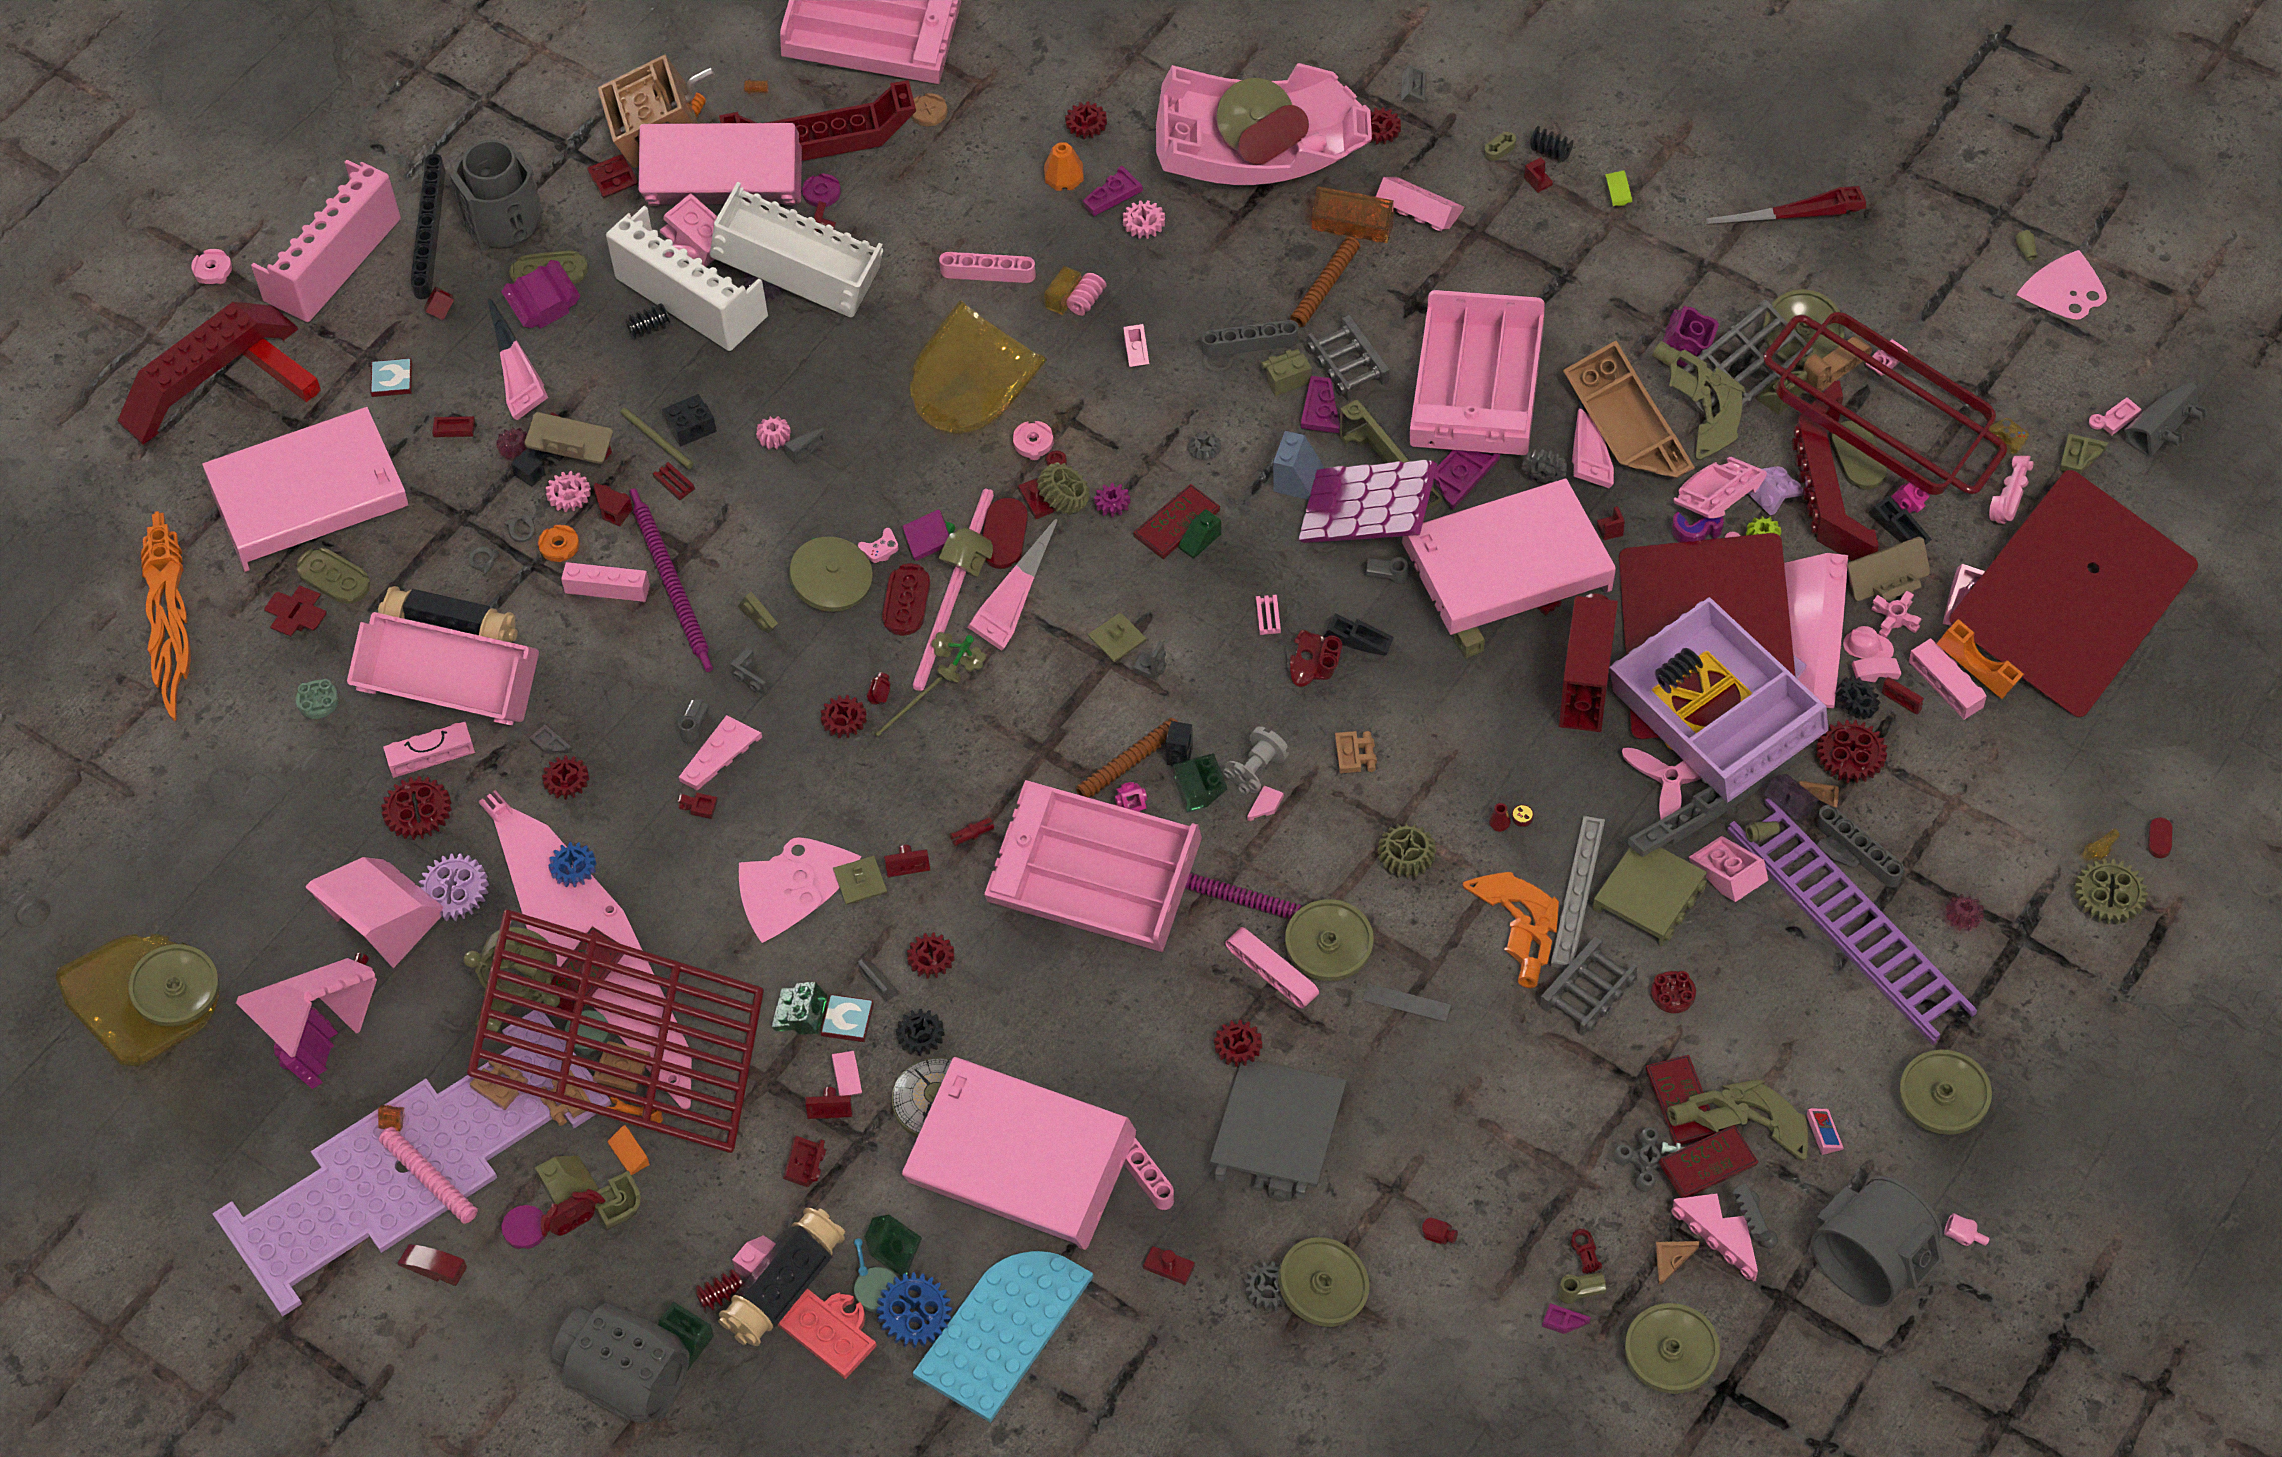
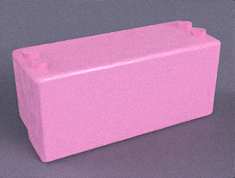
M793 123L640 125L639 192L650 206L677 205L690 193L703 204H725L737 182L741 183V187L744 188L743 191L753 195L757 193L762 199L771 203L776 201L779 204L795 205L801 202L802 146L799 143V132ZM743 197L746 202L752 203L748 198Z
M349 160L344 162L350 181L346 185L338 187L339 193L333 199L329 198L326 200L327 206L322 212L314 213L315 220L310 225L302 227L303 233L297 239L292 238L290 240L291 246L286 252L278 253L279 260L273 266L268 264L267 269L255 263L251 265L264 302L305 322H310L399 222L401 216L389 175L364 162H360L361 166ZM343 197L350 198V201L347 203L339 202ZM331 210L338 211L336 216H328V212ZM320 223L326 224V227L322 230L316 229V226ZM307 237L315 238L311 243L304 242V239ZM295 250L302 251V254L300 256H292V253ZM282 264H290L287 270L279 269Z
M374 612L371 614L369 624L360 622L347 682L349 685L357 686V691L372 694L380 691L494 717V722L513 725L514 722H522L524 720L539 651L528 646Z

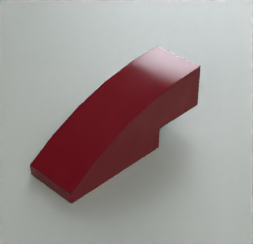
M411 1244L407 1246L397 1263L401 1267L436 1282L442 1280L453 1286H457L467 1269L465 1260L433 1248Z

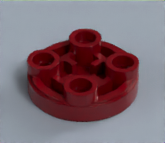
M1668 971L1655 976L1651 988V997L1659 1009L1668 1013H1681L1693 1005L1696 997V987L1687 972Z

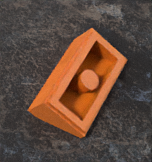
M626 1125L621 1127L607 1141L631 1176L650 1165L648 1157Z

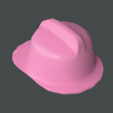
M1868 626L1853 629L1852 632L1846 635L1843 642L1844 649L1849 655L1861 659L1892 658L1894 652L1892 643Z

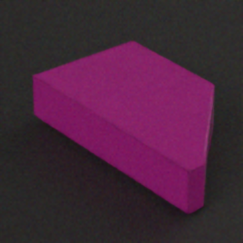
M1550 1303L1542 1327L1566 1334L1589 1324L1591 1317Z

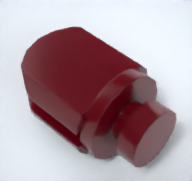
M878 673L877 677L871 681L867 692V698L871 704L886 703L891 689L889 675Z
M1431 1217L1423 1222L1422 1230L1426 1240L1445 1245L1447 1242L1455 1243L1458 1231L1452 1229L1449 1223Z

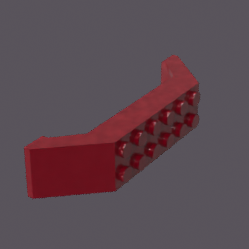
M909 80L890 83V87L872 103L765 123H793L799 132V143L802 146V161L882 146L916 112V107ZM738 112L719 115L720 123H757L740 116Z
M231 302L138 371L117 420L118 423L144 445L159 434L158 429L171 405L260 339L280 338L284 341L295 333L298 327L272 305Z
M1840 380L1834 381L1823 393L1842 405L1843 393ZM1816 399L1811 404V406L1833 420L1839 421L1840 413L1820 400ZM1801 414L1798 417L1797 426H1794L1795 438H1792V449L1797 452L1795 457L1796 466L1800 467L1801 470L1799 472L1800 483H1804L1803 497L1804 500L1808 501L1807 515L1812 518L1810 527L1811 532L1815 533L1816 541L1838 554L1848 555V559L1851 561L1878 552L1879 545L1875 529L1866 528L1845 513L1827 429Z

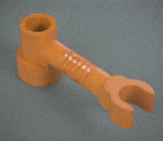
M614 1097L610 1099L612 1103L617 1105L615 1107L606 1106L607 1108L642 1116L644 1106L639 1107L626 1104ZM652 1109L650 1120L661 1123L663 1121L662 1112Z

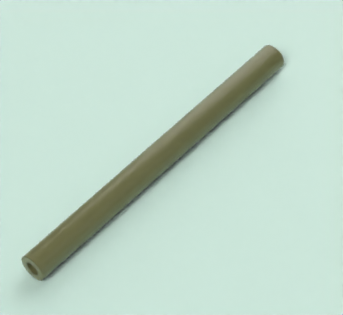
M626 407L621 410L620 413L687 469L693 467L694 463L630 410Z

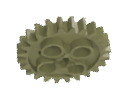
M2103 858L2102 864L2095 860L2093 866L2087 864L2086 869H2081L2080 875L2077 876L2074 887L2076 891L2074 897L2079 899L2077 905H2085L2083 913L2090 911V918L2098 916L2099 923L2102 919H2106L2107 925L2110 924L2111 920H2114L2116 925H2118L2120 919L2127 923L2129 917L2134 920L2136 914H2140L2142 907L2146 904L2148 893L2146 892L2147 885L2143 884L2144 877L2137 878L2139 871L2131 872L2132 865L2126 868L2123 867L2124 861H2121L2118 865L2115 859L2108 863ZM2110 876H2113V877H2114L2113 886H2112V895H2113V897H2112V900H2111V907H2108V899H2109V896H2110V888H2109V885H2110V882H2111V877H2110Z

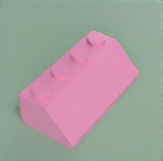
M1383 177L1375 197L1376 200L1381 201L1380 205L1386 208H1391L1392 206L1398 209V213L1405 216L1410 214L1414 216L1415 221L1425 224L1426 221L1432 224L1431 227L1438 231L1450 229L1464 209L1462 205L1398 177Z

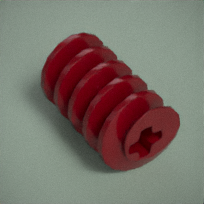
M731 1269L729 1270L730 1277L724 1273L721 1274V1282L714 1277L712 1279L713 1286L707 1281L704 1282V1290L699 1285L696 1286V1295L705 1313L706 1306L712 1311L715 1310V1302L723 1306V1298L729 1303L732 1302L731 1294H735L744 1283L739 1273L737 1274Z

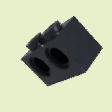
M1171 721L1166 739L1167 765L1174 768L1182 767L1188 769L1193 750L1192 724Z

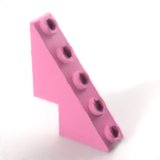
M1717 1194L1674 1199L1671 1210L1672 1214L1678 1220L1682 1219L1694 1234H1699L1703 1237L1710 1248L1718 1250L1729 1264H1734L1740 1269L1746 1279L1756 1281L1758 1269L1747 1221L1744 1216L1722 1218Z

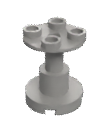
M1256 727L1250 734L1253 749L1248 754L1250 759L1247 763L1243 765L1235 761H1228L1223 770L1224 776L1232 780L1237 785L1238 790L1245 795L1249 792L1258 793L1261 790V783L1254 774L1259 767H1266L1270 761L1282 763L1289 755V752H1286L1288 746L1285 741L1272 730L1269 733L1263 731L1265 727Z

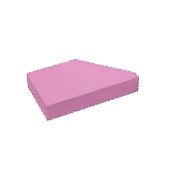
M1263 786L1247 816V820L1253 821L1254 818L1263 815L1275 814L1284 797V793Z

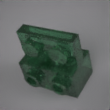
M816 982L796 983L795 988H782L772 1028L775 1031L795 1030L799 1035L818 1034L827 994Z

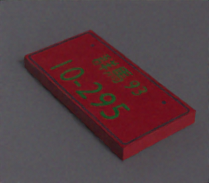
M1190 484L1134 531V537L1164 559L1178 547L1189 525L1200 513L1207 509L1216 515L1220 511V506Z
M593 926L587 932V934L618 943ZM580 941L574 950L585 953L587 943ZM596 946L594 953L595 957L618 963L624 955ZM567 958L561 967L581 973L583 962ZM592 965L590 976L605 980L611 971ZM554 975L551 985L577 993L579 982ZM588 985L586 996L592 997L598 987ZM560 997V1003L557 1008L573 1012L575 1001Z
M1689 1055L1646 1066V1072L1675 1147L1677 1143L1684 1145L1717 1133L1695 1121L1678 1126H1673L1669 1121L1668 1107L1687 1102L1689 1097L1704 1093ZM1708 1104L1698 1107L1703 1112L1710 1110Z
M1735 1125L1661 1158L1658 1163L1680 1197L1686 1198L1756 1166L1758 1160Z

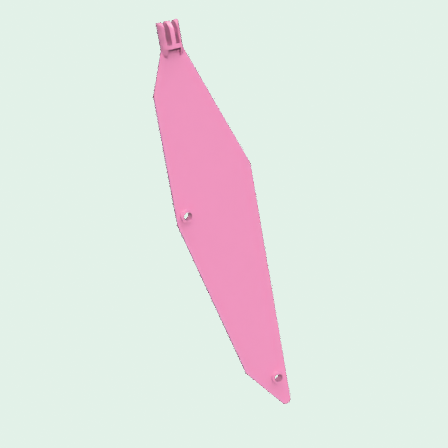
M496 790L492 792L494 797L491 794L485 796L488 804L483 798L479 800V804L494 820L522 914L587 933L593 926L620 944L642 950L623 909L592 875L591 880L585 878V884L582 885L578 882L576 887L572 883L565 887L564 882L558 884L556 878H552L548 866L551 864L549 858L555 857L554 850L561 851L560 845L565 846V848L566 845L548 825L511 808ZM526 924L527 929L540 934L549 943L574 950L580 942L579 940ZM556 954L557 966L561 967L567 957ZM624 954L617 963L654 975L648 961ZM613 971L605 979V981L665 998L660 986ZM598 988L592 996L596 999L662 1018L663 1007L601 988ZM595 1008L597 1012L605 1016L610 1024L658 1038L660 1028L658 1026ZM672 1013L670 1021L677 1023ZM668 1030L666 1041L689 1047L683 1034ZM619 1036L627 1046L649 1051L650 1057L654 1058L655 1046ZM664 1049L663 1061L692 1069V1057ZM647 1065L646 1068L651 1073L652 1066ZM660 1069L658 1080L691 1090V1078ZM668 1093L681 1108H690L691 1099Z

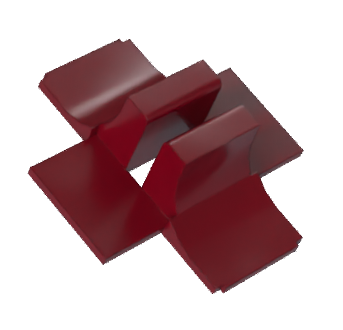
M300 585L292 597L278 591L275 592L264 611L277 617L270 628L292 637L296 630L302 632L304 627L313 631L316 630L327 612L313 606L321 594Z

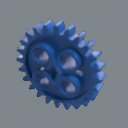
M915 1272L912 1273L910 1279L904 1273L902 1281L894 1277V1285L888 1282L886 1285L887 1290L882 1289L880 1294L883 1298H878L877 1301L881 1306L877 1307L876 1313L882 1314L878 1317L877 1321L885 1322L881 1330L889 1329L887 1337L895 1335V1343H898L900 1339L904 1340V1347L907 1346L908 1342H912L913 1348L916 1347L917 1342H920L925 1347L927 1339L934 1343V1335L937 1337L942 1335L941 1330L948 1327L945 1322H950L951 1319L947 1314L951 1313L952 1307L946 1306L950 1303L951 1299L943 1298L947 1290L939 1291L941 1283L933 1285V1277L926 1281L923 1273L920 1279L916 1278ZM914 1290L918 1292L919 1297L912 1298L908 1292ZM932 1306L936 1313H927L925 1307ZM892 1307H901L903 1309V1313H894ZM915 1307L918 1309V1312H910V1309H914ZM910 1322H916V1323H918L919 1326H920V1329H918V1330H913V1329H911L910 1326H909V1323H910Z

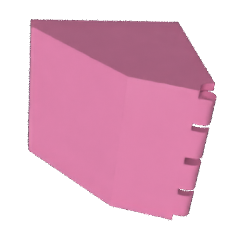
M362 857L311 880L306 886V889L337 922L343 918L361 933L392 968H395L440 919V912L443 909L440 903L430 897L418 885H415L407 876L400 873L391 863L383 859Z
M346 958L238 996L236 1004L292 1058L296 1055L312 1005L311 1001L320 998L355 1033H359L377 979L371 967Z

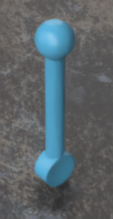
M857 1238L854 1241V1245L857 1247L860 1263L858 1272L860 1276H866L868 1270L864 1265L861 1248L863 1241Z

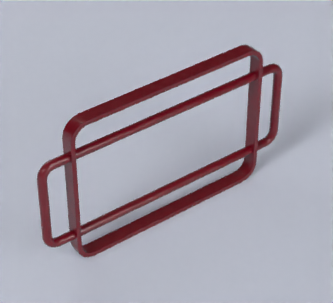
M1835 312L1830 314L1822 325L1806 315L1794 316L1763 356L1766 366L1782 376L1776 386V393L1783 402L1928 494H1942L1950 484L1967 494L1978 493L2007 453L2005 442L1988 431L1996 418L1995 411L1991 405L1845 313ZM1804 323L1817 332L1786 370L1772 360V356L1796 325ZM1832 323L1845 326L1981 412L1987 419V425L1984 428L1835 334L1827 326ZM1821 334L1979 434L1952 474L1792 373ZM1787 379L1946 482L1935 484L1791 393L1784 385L1785 380ZM1984 437L1998 446L1999 451L1975 485L1969 486L1955 476Z

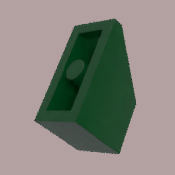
M1205 509L1191 522L1178 548L1194 559L1221 535V520Z

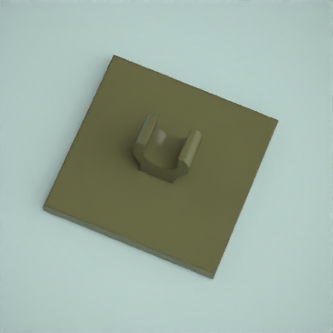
M1121 612L1088 634V637L1113 662H1116L1147 640Z
M875 856L833 868L846 905L887 893Z

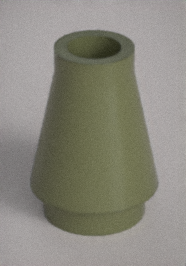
M2029 230L2019 232L2015 236L2016 245L2027 261L2035 260L2038 255L2034 234Z
M1777 821L1751 822L1745 828L1748 841L1755 843L1780 831Z

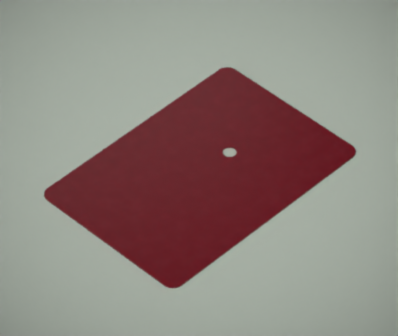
M2067 470L2061 475L1950 616V623L1953 625L1959 619L1974 632V642L2000 662L2008 660L2024 674L2022 676L2023 679L2072 715L2083 717L2095 704L2197 570L2198 562L2195 557L2078 472ZM2088 564H2097L2099 572L2091 573L2087 568Z
M1766 533L1694 542L1630 547L1620 552L1619 563L1626 655L1632 649L1638 648L1645 643L1649 637L1658 634L1665 626L1675 622L1682 614L1695 608L1699 602L1710 597L1796 677L1782 539L1778 534ZM1698 671L1697 673H1690V678L1684 676V683L1677 682L1680 688L1703 693ZM1708 671L1710 687L1726 676L1718 672ZM1732 684L1684 719L1694 725L1708 726L1741 702L1737 686ZM1672 696V703L1676 712L1692 701ZM1630 708L1633 736L1638 739L1658 738L1659 736Z

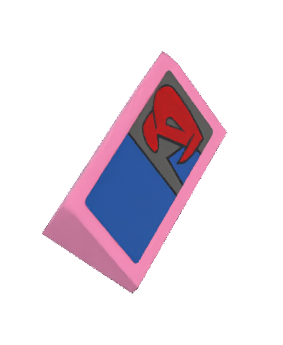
M1808 1109L1807 1119L1821 1155L1843 1150V1145L1829 1110Z

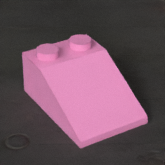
M1964 564L1957 567L1944 615V625L1952 626L1950 623L1951 614L1985 571Z
M1720 836L1689 856V861L1693 865L1707 872L1706 878L1722 895L1734 902L1768 881L1764 859L1723 836Z

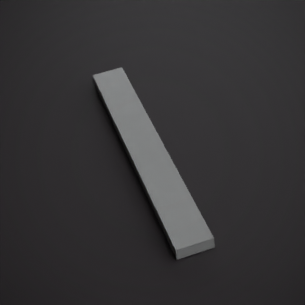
M1583 816L1551 967L1566 969L1576 957L1605 819Z

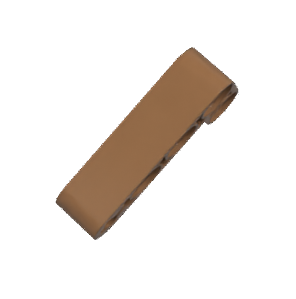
M1855 335L1848 340V342L1865 353L1871 354L1872 347L1859 336ZM1841 346L1823 359L1813 354L1804 364L1803 371L1807 372L1806 382L1822 392L1834 381H1837L1862 363L1863 360Z

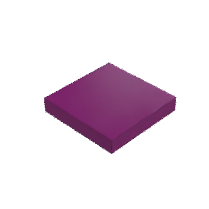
M940 509L903 525L912 555L916 561L943 549L950 535Z

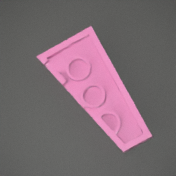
M726 715L681 773L679 781L695 790H699L718 774L717 771L723 766L727 767L732 763L734 757L739 753L743 754L754 741H759L762 738V733Z

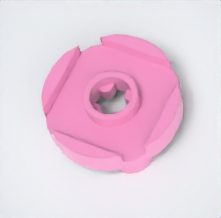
M219 249L205 250L203 255L200 257L197 255L193 259L191 268L199 283L223 284L232 270L229 256Z
M1040 421L1030 424L1024 422L1015 429L1013 434L1015 450L1020 455L1029 457L1031 460H1038L1041 456L1047 454L1054 444L1051 428ZM1037 437V441L1031 442L1029 439Z

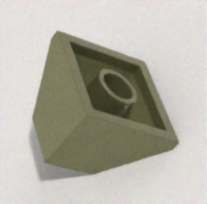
M555 1156L535 1167L541 1184L554 1204L558 1205L572 1197L573 1192H585L587 1189L599 1190L579 1156Z

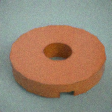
M567 525L553 526L554 528H547L542 532L538 540L542 556L553 562L566 561L573 557L580 545L576 531ZM556 541H564L563 544L559 546L554 545Z

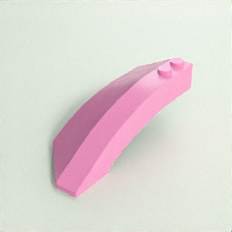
M1832 553L1784 563L1793 655L1807 665L1798 680L1824 703L1827 708H1834L1848 564V555Z

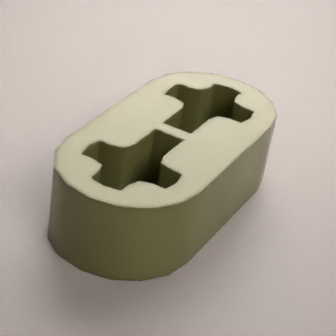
M1503 132L1488 142L1484 150L1485 158L1490 161H1497L1512 151L1516 146L1515 134Z

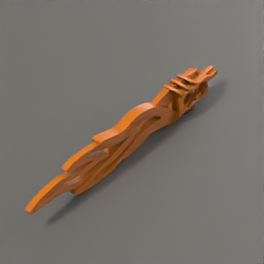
M156 511L155 514H152L153 526L147 527V536L143 538V548L141 551L142 577L146 578L150 588L146 599V614L151 624V635L147 650L151 656L152 679L157 688L160 685L165 660L162 697L169 716L173 721H176L179 682L182 675L184 679L188 678L191 662L190 641L183 622L187 623L188 621L187 613L178 591L183 572V565L181 564L183 559L181 556L182 549L178 545L177 533L170 531L168 524H165L164 513ZM164 589L167 601L168 618L164 612L163 607L161 606V598ZM177 601L179 602L181 609H178ZM155 604H156V620H155V618H154V607H155ZM165 627H166L170 638L167 639V640L165 641V643L163 644V647H162V650H161V653H160V657H159V661H158V664H157V659H158L159 651H160V649H161V646H162V643H163V640H164ZM180 630H181L182 635H183L184 649H183V644H182V639H181ZM173 645L176 654L177 666L171 685V695L169 704L168 684L172 673L171 650Z

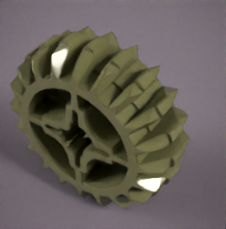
M1056 462L1055 464L1048 465L1040 473L1037 480L1039 484L1037 489L1040 490L1039 495L1043 496L1044 502H1048L1050 504L1049 507H1054L1056 512L1060 510L1062 514L1068 513L1069 515L1077 513L1086 506L1089 500L1090 488L1087 487L1088 482L1083 480V476L1078 474V470L1074 471L1072 466L1067 467L1065 463L1060 465Z
M1407 822L1404 827H1401L1399 824L1396 825V829L1390 827L1388 833L1384 832L1382 839L1379 840V861L1383 863L1384 869L1389 868L1390 874L1397 872L1398 878L1402 874H1405L1407 879L1410 874H1413L1415 877L1418 876V872L1424 874L1426 868L1430 869L1432 862L1435 861V840L1431 838L1430 832H1425L1424 827L1417 829L1416 823L1412 827H1409Z

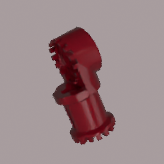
M1584 1228L1575 1230L1571 1238V1246L1576 1251L1577 1256H1580L1583 1265L1582 1272L1591 1274L1592 1271L1594 1273L1595 1270H1600L1602 1264L1598 1262L1595 1253L1596 1246L1591 1232ZM1577 1236H1585L1588 1239V1243L1586 1245H1579L1576 1243L1575 1238Z

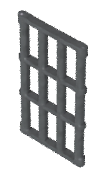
M1767 300L1762 301L1757 309L1736 326L1733 325L1730 331L1709 348L1702 350L1698 356L1703 361L1707 360L1714 367L1712 372H1715L1717 366L1730 376L1726 369L1750 351L1757 360L1734 378L1739 384L1762 365L1771 373L1751 391L1742 393V408L1747 403L1753 402L1752 399L1775 380H1779L1782 377L1766 366L1763 358L1764 354L1762 355L1755 348L1756 344L1781 325L1785 328L1788 324ZM1765 311H1768L1774 320L1748 340L1741 331ZM1794 329L1774 353L1776 355L1793 340L1802 347L1801 350L1781 365L1786 370L1807 344ZM1736 336L1743 346L1719 364L1712 355ZM1812 347L1809 349V351L1806 353L1804 357L1809 356L1813 352ZM1688 364L1683 369L1691 373L1695 368ZM1680 391L1706 419L1703 404L1699 401H1693L1692 397ZM1715 394L1711 397L1712 406L1718 402Z

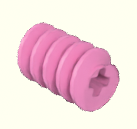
M1086 273L1067 298L1068 308L1077 315H1085V312L1091 309L1095 300L1099 298V295L1106 288V282L1094 273Z

